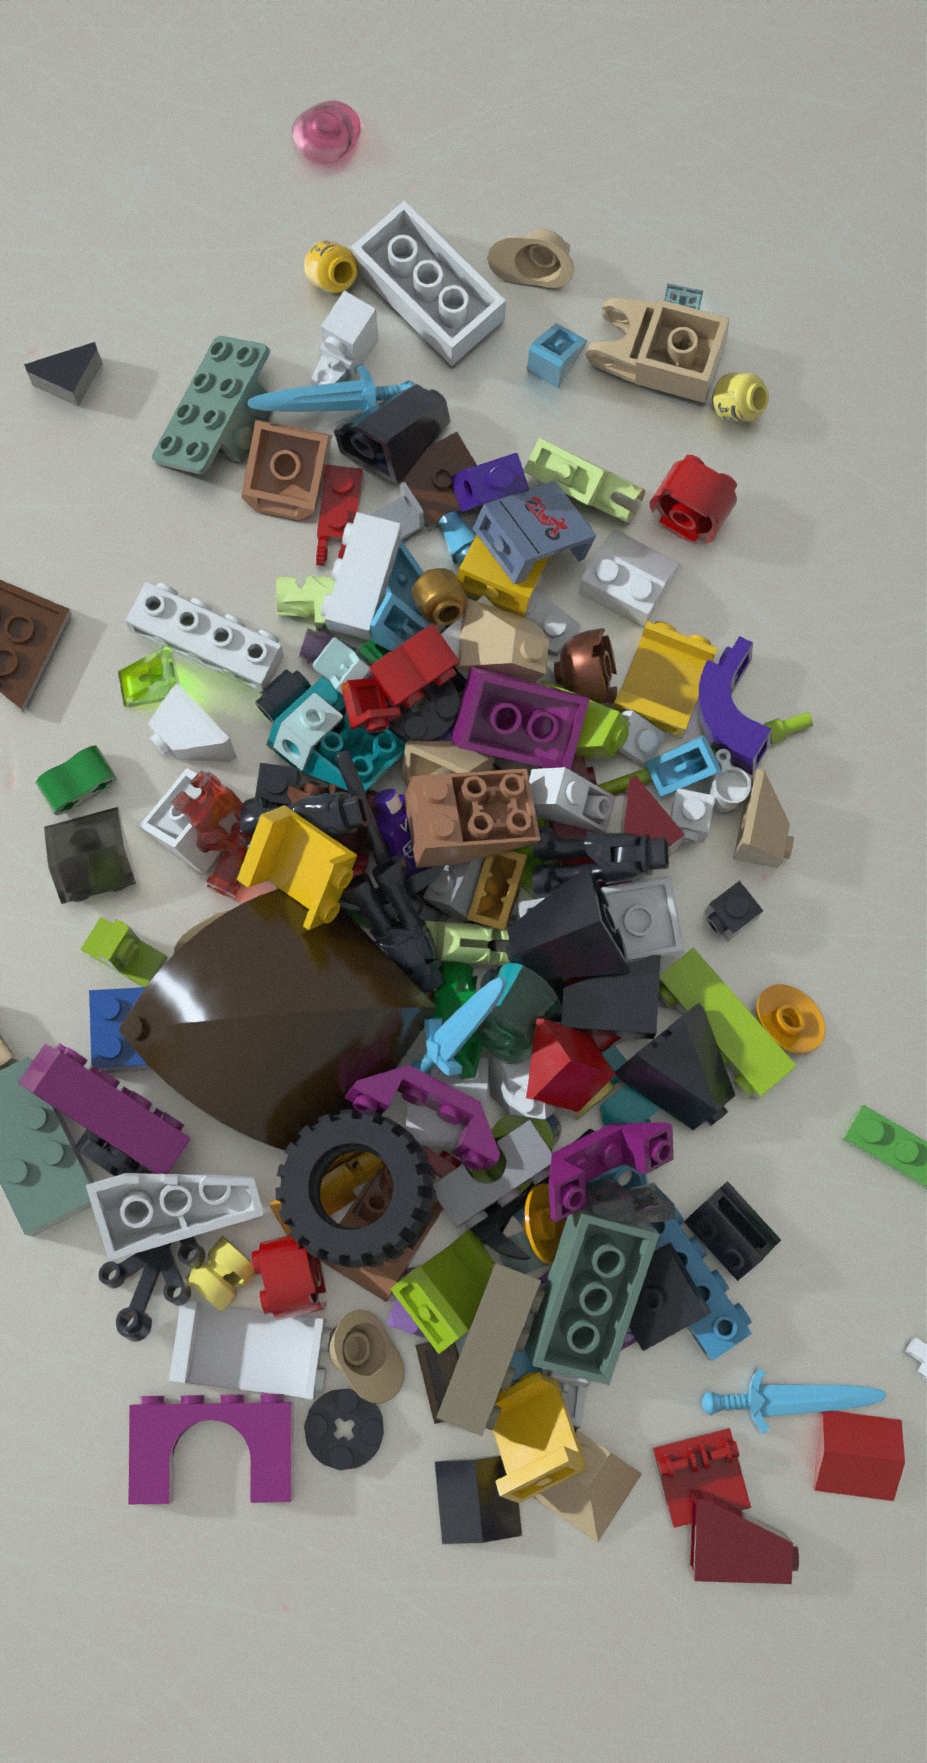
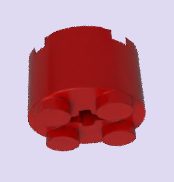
M689 454L683 460L677 461L672 465L651 498L650 509L652 513L655 509L658 510L662 515L659 522L674 535L694 543L698 537L707 538L705 543H711L737 503L735 493L737 483L731 476L717 473L705 466L700 458Z
M291 1235L260 1242L259 1250L251 1252L254 1271L256 1275H262L265 1290L260 1291V1302L265 1315L272 1313L278 1321L325 1310L327 1307V1301L319 1302V1294L326 1293L321 1261L319 1258L308 1253L304 1246L296 1243Z

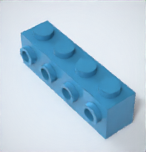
M661 1199L637 1215V1217L648 1219L660 1234L654 1251L671 1242L711 1310L709 1315L687 1327L709 1361L715 1360L750 1336L752 1332L748 1325L752 1321L739 1302L733 1306L725 1294L729 1290L728 1284L717 1269L712 1272L703 1261L707 1254L697 1238L692 1236L688 1239L680 1227L684 1223V1219L674 1204L671 1202L666 1206Z

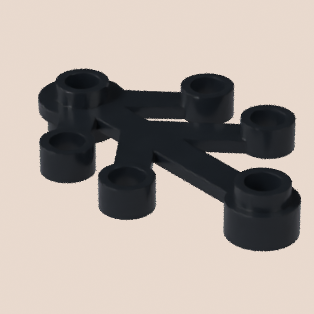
M195 1236L179 1240L181 1244L178 1251L179 1260L189 1268H197L202 1265L206 1252L197 1243ZM171 1243L135 1253L119 1264L113 1261L106 1262L99 1270V1280L109 1288L115 1289L120 1287L126 1278L143 1269L129 1307L122 1309L116 1317L118 1333L132 1342L143 1340L151 1331L152 1319L145 1310L160 1272H162L166 1282L163 1290L166 1300L175 1306H182L191 1297V1288L182 1279L170 1249ZM196 1249L194 1257L188 1260L189 1253ZM116 1270L115 1276L109 1280L110 1273ZM181 1287L180 1294L174 1298V1291ZM134 1317L132 1324L128 1326L129 1321Z

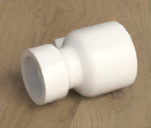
M720 749L716 752L715 757L722 771L715 775L710 786V795L715 796L713 809L718 813L728 814L746 801L751 790V780L742 769L734 766L731 767L730 752L726 749Z

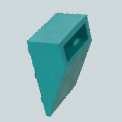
M322 676L274 721L266 745L292 767H297L273 746L281 723L313 693H316L341 713L343 718L336 727L313 747L307 766L303 770L299 769V771L347 790L335 756L339 752L348 751L366 793L404 755L405 743L388 729L374 733H368L366 728L351 729L343 695ZM286 740L290 750L300 755L298 747L293 742Z

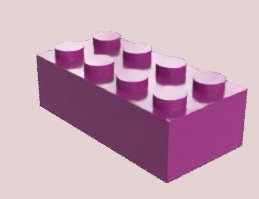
M61 1043L58 1044L56 1049L44 1044L18 1084L107 1141L108 1144L116 1147L155 1174H168L191 1140L190 1137L181 1132L185 1125L156 1107L153 1112L149 1111L153 1103L135 1091H131L124 1086L121 1091L118 1090L117 1087L120 1081L104 1070L98 1069L93 1065L89 1069L85 1068L84 1065L88 1060L71 1048L65 1047Z

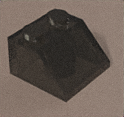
M118 807L44 827L48 868L61 904L72 901L81 902L90 896L108 891H121L127 886L136 884L133 862Z

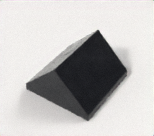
M501 1455L435 1461L442 1544L486 1543L522 1536L519 1503L501 1497L495 1482L507 1475Z

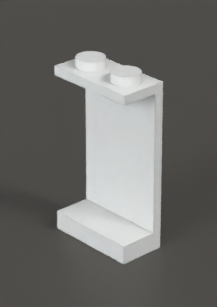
M188 1301L180 1306L169 1381L269 1394H284L285 1396L314 1400L315 1393H323L326 1368H320L319 1364L321 1351L328 1352L331 1328L325 1327L326 1319L296 1316L278 1321L272 1313L265 1315L263 1311L227 1306L221 1312L212 1304Z

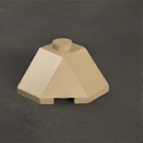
M410 740L405 744L401 777L408 788L412 776L492 771L495 756L461 749L453 741Z

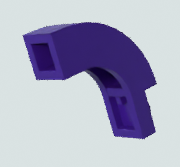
M739 636L732 648L729 646L725 648L718 664L707 660L703 668L699 683V717L704 735L715 752L720 749L728 750L731 754V765L753 776L770 747L771 728L746 717L737 709L732 700V693L752 661L753 642Z

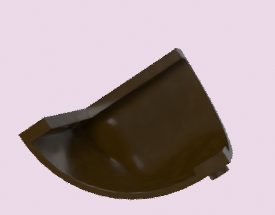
M276 889L259 895L226 912L186 942L148 983L118 1031L156 1074L196 1107L221 1123L254 1140L285 1151L290 1142L296 1144L302 1137L298 1132L307 1125L313 1127L318 1124L319 1117L328 1113L333 1116L339 1115L341 1110L353 1109L359 1112L353 1107V1102L345 1099L347 1092L358 1080L396 1069L423 1030L424 1019L431 1018L437 1007L341 906L337 916L330 923H324L308 930L303 927L309 909L281 889Z

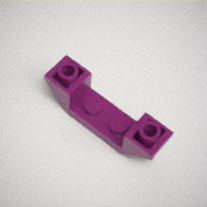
M410 1065L358 1080L346 1094L345 1099L353 1102V1107L359 1112L368 1110L382 1115L388 1109L396 1091L402 1093V1098L410 1104L416 1106L425 1105L437 1111L438 1117L443 1121L454 1125L459 1123L464 1125L451 1153L460 1157V1162L466 1167L477 1171L482 1169L487 1171L497 1163L500 1157L481 1102Z
M667 1122L610 1123L552 1153L549 1174L551 1219L558 1222L586 1207L585 1183L623 1163L646 1175L674 1160L672 1125Z

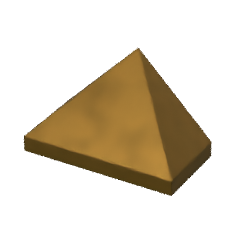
M509 850L485 857L467 920L505 931L520 893L527 855Z

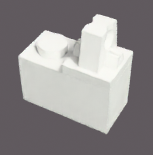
M343 291L321 325L322 343L319 346L320 360L311 377L312 385L342 382L345 378L352 381L357 373L355 368L359 364H363L378 341L376 308Z

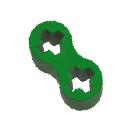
M93 745L79 751L66 762L41 774L36 779L35 784L53 814L58 816L71 811L89 797L106 790L115 783L117 777L98 746Z

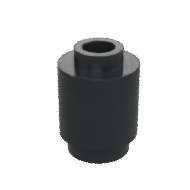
M286 669L259 692L260 698L254 703L273 724L286 709L311 687V684L298 670L292 674Z

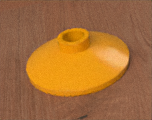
M777 984L766 988L758 997L756 1003L758 1021L782 1049L796 1054H807L813 1052L822 1044L826 1032L824 1018L814 1001L805 993L789 985Z
M545 1183L537 1184L530 1190L526 1200L525 1216L522 1225L526 1237H528L536 1256L542 1262L552 1264L567 1217L558 1222L551 1219L549 1184Z

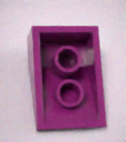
M470 665L451 740L461 749L544 768L566 767L571 770L590 699L509 674Z

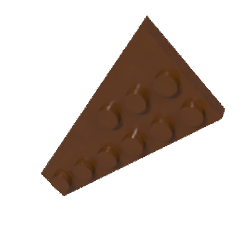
M0 580V693L24 713L69 620L71 611L69 608Z

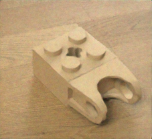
M616 297L605 300L601 309L602 316L615 327L623 330L626 335L617 341L590 343L585 354L589 362L603 371L634 384L706 403L727 342L729 318L658 299L657 303Z

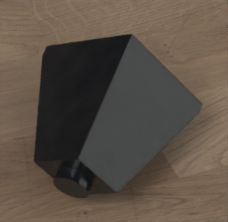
M415 384L338 425L334 430V434L341 453L398 485L451 421L447 401L444 396L436 390H427Z
M590 867L580 870L507 928L510 945L506 946L505 950L510 963L523 965L521 971L528 981L623 974L630 971L624 940L619 928L616 929L611 913L607 908L610 905L605 892Z
M700 1003L678 1018L615 1071L616 1077L693 1131L705 1121L711 1127L729 1112L724 1105L736 1096L706 1012Z

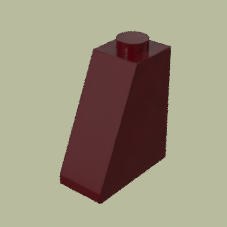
M692 1490L689 1573L694 1581L792 1584V1571H798L799 1551L797 1546H793V1542L786 1533L700 1490Z

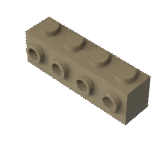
M495 1263L436 1418L480 1436H483L485 1428L493 1431L501 1411V1407L494 1405L500 1389L508 1392L516 1368L509 1366L514 1351L523 1352L531 1331L524 1328V1324L529 1312L537 1315L545 1294L544 1291L538 1289L541 1280Z

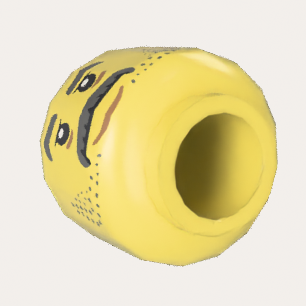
M731 372L723 375L718 380L712 394V400L717 414L723 420L752 422L757 420L766 409L769 401V392L758 375Z

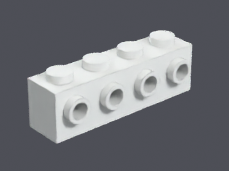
M145 582L125 620L130 632L258 692H261L270 683L284 656L282 645L278 643L279 639L264 630H259L258 633L245 628V623L235 616L225 614L223 618L211 612L212 608L198 599L192 598L189 602L177 596L178 592L166 584L158 583L155 586Z

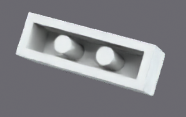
M356 512L353 523H347L342 539V544L346 545L343 559H336L332 571V580L336 581L333 593H326L321 608V616H325L328 630L371 641L370 624L385 597L403 536L401 523Z

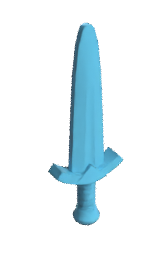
M359 364L355 370L362 380L264 393L250 398L247 404L252 409L262 411L363 410L364 412L374 407L377 400L385 401L415 385V383L407 380L399 385L375 387L369 371L363 364Z
M499 977L487 983L443 1025L442 1018L424 1019L425 1040L428 1051L420 1060L413 1061L410 1066L430 1075L431 1070L435 1066H438L448 1076L461 1074L462 1066L453 1057L497 1004L507 986L506 979Z
M757 1368L750 1380L747 1394L719 1395L718 1393L708 1391L702 1398V1407L708 1415H713L723 1410L728 1411L729 1409H748L756 1428L761 1434H765L770 1427L766 1424L763 1417L867 1406L883 1401L886 1398V1394L880 1389L849 1385H760L766 1372L761 1368Z

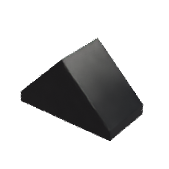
M92 342L24 364L32 386L79 407L102 365V360L96 343Z

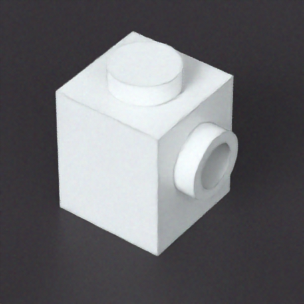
M677 789L670 817L685 834L682 842L695 844L698 841H705L709 832L714 807V795Z

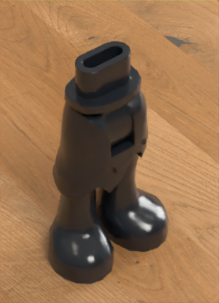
M348 794L311 795L301 798L296 803L285 805L336 841L345 835L354 834L358 828L369 824L367 808L361 795L352 797ZM263 797L247 799L243 803L240 813V827L243 834H254L261 814L279 807H273L271 802ZM250 839L246 844L247 851L252 839Z
M542 825L538 826L540 842L531 844L533 854L540 862H553L589 856L596 862L565 866L551 864L535 865L532 871V886L538 899L546 898L586 867H590L598 881H603L606 884L634 880L643 874L647 876L652 875L653 870L669 868L667 838L651 839L650 834L639 836L632 833H605L597 831V833L587 832L588 837L562 838L551 827Z
M396 855L374 867L372 875L379 888L385 894L399 921L389 919L367 873L352 877L348 886L342 891L340 898L345 903L356 905L361 909L374 928L370 930V933L376 939L375 943L383 949L389 958L425 994L445 982L439 970L442 964L437 958V948L430 929L427 928L426 922L419 918L406 893L404 878L408 871L407 862L402 855Z

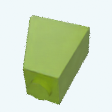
M544 680L540 682V684L570 692ZM589 700L574 757L584 756L585 759L614 758L618 748H622L628 739L630 723L619 711Z

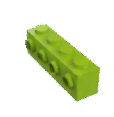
M694 947L660 975L659 998L667 1007L672 1008L675 1006L684 1015L696 1004L700 1003L702 1005L724 1065L736 1076L733 1082L746 1097L752 1094L758 1100L797 1066Z

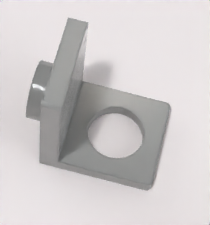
M406 482L400 484V498L370 514L371 516L401 523L403 534L401 540L425 527L424 511Z

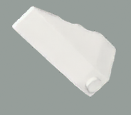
M124 1173L86 1185L109 1261L265 1215L254 1176Z

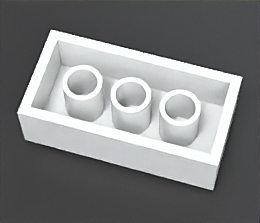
M405 200L350 247L351 253L358 263V273L451 366L505 320L506 300Z

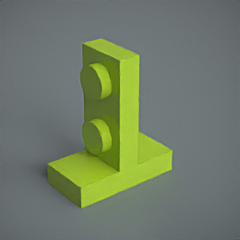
M102 917L99 918L80 949L85 954L141 987L148 985L168 958L162 952L141 941L127 924L118 919L112 924Z

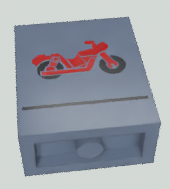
M556 481L484 504L473 527L475 533L514 585L526 581L535 561L570 550L578 562L584 560L597 536Z

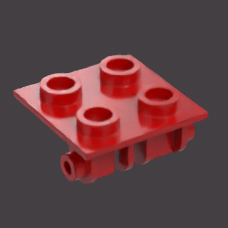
M730 1428L653 1448L673 1528L690 1524L692 1490H700L740 1511L751 1508L738 1460L740 1456L736 1441H733Z

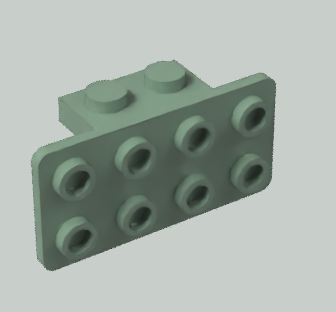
M226 336L216 337L209 346L166 430L158 441L152 454V459L158 465L204 474L209 470L219 449H221L232 461L243 463L250 451L255 420L265 421L270 411L252 409L247 404L250 398L268 393L256 379L270 355V349L264 343Z

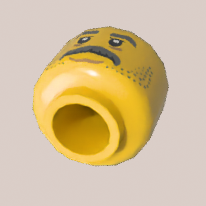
M324 240L316 243L309 249L305 257L304 270L309 281L315 286L329 293H340L351 287L357 278L358 263L351 250L334 241Z

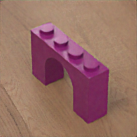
M244 1394L220 1395V1403H204V1395H180V1403H164V1396H140V1404L129 1405L128 1505L170 1504L174 1502V1454L176 1446L182 1435L190 1427L205 1420L227 1423L234 1427L245 1439L251 1461L250 1503L292 1502L294 1500V1402H284V1394H260V1402H244Z

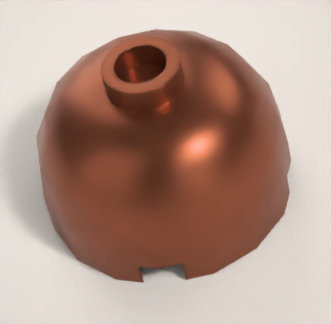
M599 628L578 633L564 644L560 653V661L554 663V675L557 684H563L565 690L588 697L594 702L605 705L614 703L617 697V686L610 687L612 673L617 675L611 640L608 635L603 636L605 629Z

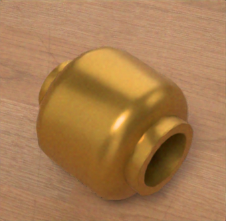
M435 568L425 571L416 580L412 589L413 600L422 617L428 623L435 625L454 623L462 616L468 603L467 594L458 577L452 570L446 568Z

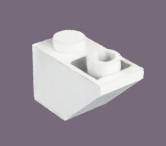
M566 767L531 770L529 783L535 813L547 820L595 832L607 833L615 796Z

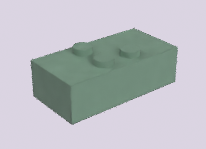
M26 1057L0 1070V1185L24 1234L33 1237L91 1207L86 1185L94 1183V1180L80 1152L74 1149L76 1143L60 1111L18 1084L33 1061L31 1058Z
M586 1203V1207L567 1217L543 1290L545 1294L537 1315L535 1314L524 1350L534 1367L609 1385L660 1234L648 1219Z

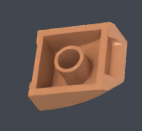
M255 420L241 498L256 512L297 521L314 514L325 473L332 435L269 421Z

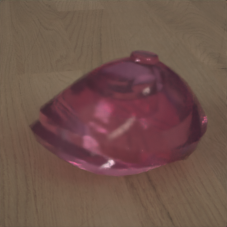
M336 100L320 102L311 106L296 118L292 126L295 144L299 152L308 160L318 164L332 163L346 155L353 148L361 130V122L357 113L349 105Z

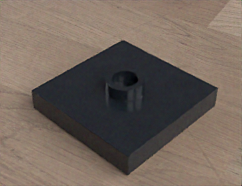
M671 1242L653 1252L629 1324L630 1330L643 1351L711 1313L710 1308Z

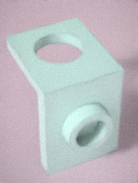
M313 693L281 723L273 747L300 770H303L307 766L313 747L341 722L343 715L316 693ZM286 740L293 742L298 747L300 755L290 750Z

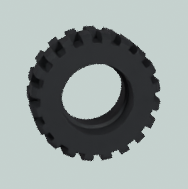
M353 1109L341 1110L339 1115L333 1116L328 1113L319 1117L318 1124L313 1127L307 1125L298 1132L302 1137L296 1144L290 1142L284 1152L288 1154L285 1165L279 1164L276 1176L281 1177L280 1187L275 1188L276 1200L280 1201L282 1205V1210L279 1211L283 1224L289 1226L291 1230L290 1235L296 1243L304 1246L307 1249L306 1251L314 1257L328 1263L360 1269V1267L384 1265V1261L397 1259L405 1254L404 1249L410 1244L415 1245L421 1238L420 1231L425 1224L429 1225L433 1215L430 1213L432 1202L436 1203V1190L433 1189L435 1174L433 1167L428 1162V1154L409 1131L392 1119L383 1117L376 1112L368 1110L356 1112ZM353 1151H364L379 1157L390 1170L394 1184L393 1196L385 1213L376 1222L359 1228L345 1227L331 1219L322 1206L320 1196L322 1179L328 1167L343 1154Z

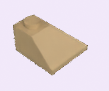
M467 598L468 603L463 612L458 651L460 662L456 669L468 673L471 665L533 682L546 674L549 639L534 620Z
M756 769L751 779L749 796L744 802L733 859L778 868L783 858H790L794 837L788 836L790 823L765 770Z
M574 1428L587 1469L533 1496V1498L599 1542L642 1473Z

